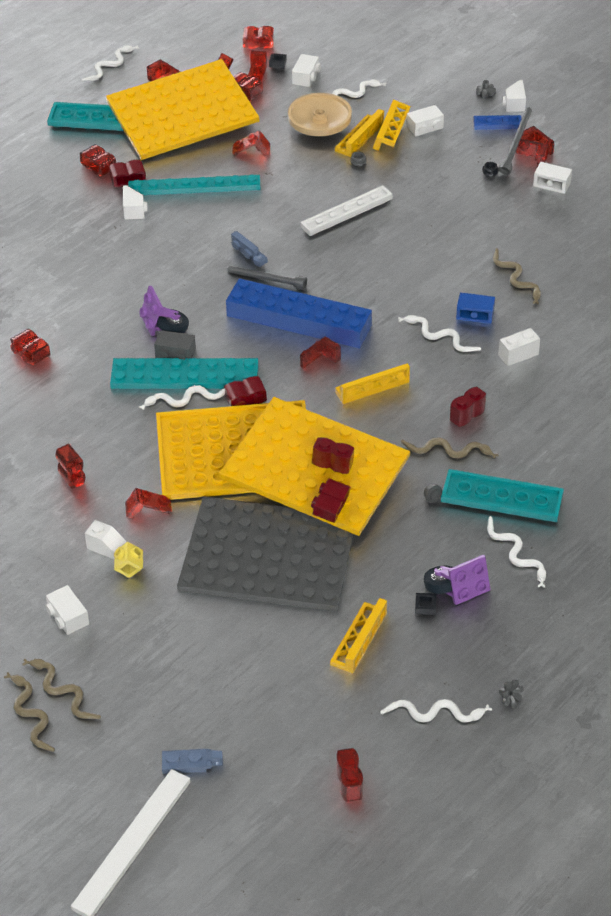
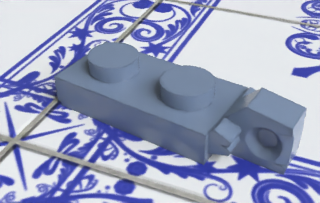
M234 231L231 234V243L235 250L242 252L247 259L250 258L258 267H262L268 262L267 257L259 251V248L238 231Z
M211 749L162 751L163 774H168L171 769L179 773L207 772V769L212 768V766H223L222 751Z

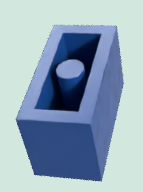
M460 292L456 320L492 324L495 297Z

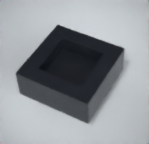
M271 53L269 67L284 68L287 54Z
M416 593L415 614L436 615V594Z

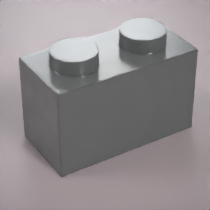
M160 330L154 344L155 358H179L184 360L185 358H192L196 349L195 335Z

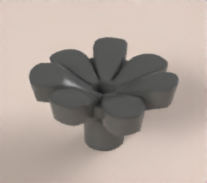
M484 80L482 85L476 88V94H482V98H486L487 95L493 96V93H496V88H494L493 84H489L488 80Z
M519 680L505 682L504 687L499 689V694L504 697L502 703L505 706L510 705V707L516 708L517 701L520 702L522 700V695L519 693H522L524 688L522 685H519Z

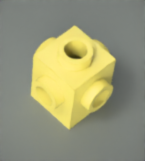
M128 541L116 549L114 553L115 571L131 578L143 569L142 549Z

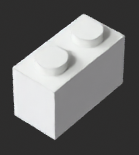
M300 55L292 70V84L311 86L321 69L318 56Z
M436 105L407 113L406 126L416 137L443 129L444 115Z
M540 162L534 173L533 186L565 194L571 183L572 169Z
M531 328L499 340L498 356L507 366L539 355L540 338Z
M68 585L46 595L47 604L45 607L48 614L55 617L59 629L63 628L67 635L89 625L87 610Z

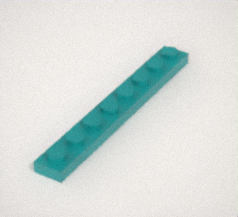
M253 174L128 181V187L141 193L143 196L261 190L260 175Z

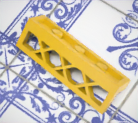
M393 99L372 149L379 151L382 143L394 147L411 106ZM397 107L406 111L400 112ZM394 117H398L400 121H395ZM394 126L396 130H391L390 127ZM385 136H390L393 141L385 138Z
M378 109L373 115L367 114L335 147V152L349 157L354 152H357L382 126L384 110Z
M406 363L335 387V393L342 404H346L409 383L410 366Z
M379 598L376 605L367 602L363 603L330 660L331 666L354 673L387 614V600ZM366 610L371 611L368 618L364 615ZM364 625L360 633H357L356 627ZM355 640L352 647L349 648L347 643ZM347 655L345 663L338 661L339 657Z

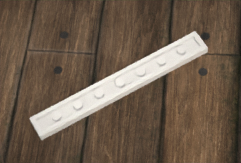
M173 769L170 770L72 903V911L82 916H94L188 787L191 782L189 777Z

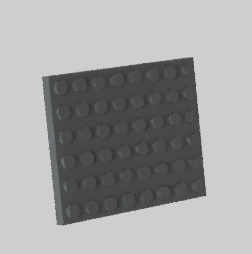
M203 496L178 580L177 591L338 611L354 534L290 507Z

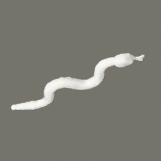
M125 45L115 51L117 61L104 60L97 62L94 68L98 74L82 78V81H95L102 78L103 71L101 67L120 66L124 62L121 53H128L134 49H139L138 45L135 47Z
M372 79L361 82L358 92L339 88L334 90L332 94L337 96L344 94L351 98H360L365 94V86L379 87L381 85L386 86L385 84L387 83H380L378 80Z
M407 315L404 319L398 317V322L406 321L410 324L421 322L422 334L429 340H437L449 335L453 337V347L457 351L472 352L481 350V347L461 346L459 344V333L454 329L447 328L436 333H430L429 323L424 317H417L415 315Z
M194 385L189 387L185 391L183 399L178 401L168 394L161 392L149 396L145 399L144 405L139 406V408L144 410L145 406L154 405L157 399L165 400L172 407H183L189 403L193 393H200L207 399L216 400L225 395V389L212 394L206 388Z
M489 516L487 525L489 536L496 541H513L515 545L509 552L511 563L516 567L534 566L538 568L537 580L540 582L538 587L542 586L545 588L543 582L546 579V570L543 564L535 559H518L516 555L523 545L521 538L513 533H495L493 531V517Z
M444 699L435 702L427 714H421L410 701L398 700L392 702V704L381 710L380 713L385 714L398 707H405L412 718L424 723L435 718L440 709L448 708L457 720L467 723L480 720L485 711H492V708H489L487 704L485 709H475L470 715L465 716L454 702Z

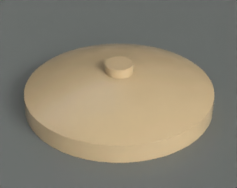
M311 93L294 100L288 109L290 125L295 130L311 136L336 134L344 130L352 119V110L349 103L343 98L329 93Z

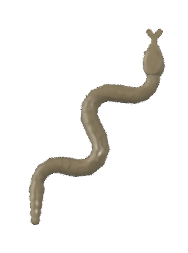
M496 248L493 255L495 265L502 268L516 269L510 276L511 285L520 289H534L532 295L535 301H533V304H539L538 300L541 296L539 286L533 282L517 281L516 279L523 271L521 265L512 261H499V249Z
M440 437L432 438L421 448L401 440L405 447L418 454L427 453L433 446L441 445L447 455L455 459L467 456L473 448L480 449L486 456L492 455L493 459L496 458L495 456H499L494 454L488 445L479 442L468 443L461 451H454L449 442Z
M36 658L31 661L23 660V666L30 664L38 670L48 669L42 685L44 691L49 695L57 696L68 692L75 693L71 704V711L75 716L82 719L101 718L100 715L79 710L78 707L83 700L84 694L79 686L75 684H66L59 687L51 686L55 675V667L51 663Z
M7 672L4 678H11L17 686L25 687V690L14 702L13 708L16 714L22 717L40 718V722L30 733V740L38 748L54 752L55 748L37 738L49 722L48 715L41 709L22 708V704L32 693V685L23 676L18 674L11 676Z

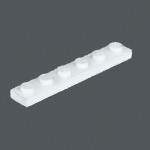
M380 186L300 222L301 228L309 236H312L392 200L393 194L384 186Z

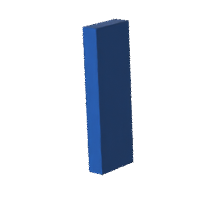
M521 115L473 116L474 130L518 129L522 120Z

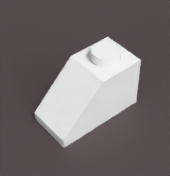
M523 80L517 81L505 90V96H502V105L505 106L506 112L525 111L526 95Z
M123 186L124 219H145L144 212H148L147 202H144L143 195L128 186Z
M97 520L85 532L87 549L114 559L116 549L127 542L112 526Z

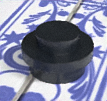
M486 162L482 168L483 174L489 177L497 175L499 172L495 162Z

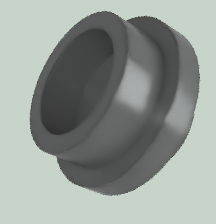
M354 152L350 158V162L355 166H362L367 161L363 152Z
M430 484L425 488L424 497L429 503H435L441 498L442 488L439 485Z

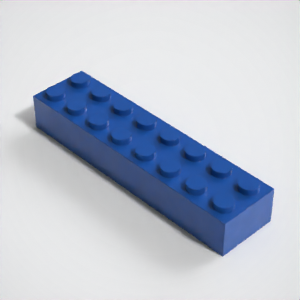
M240 278L226 299V313L228 317L359 349L372 326L371 309Z

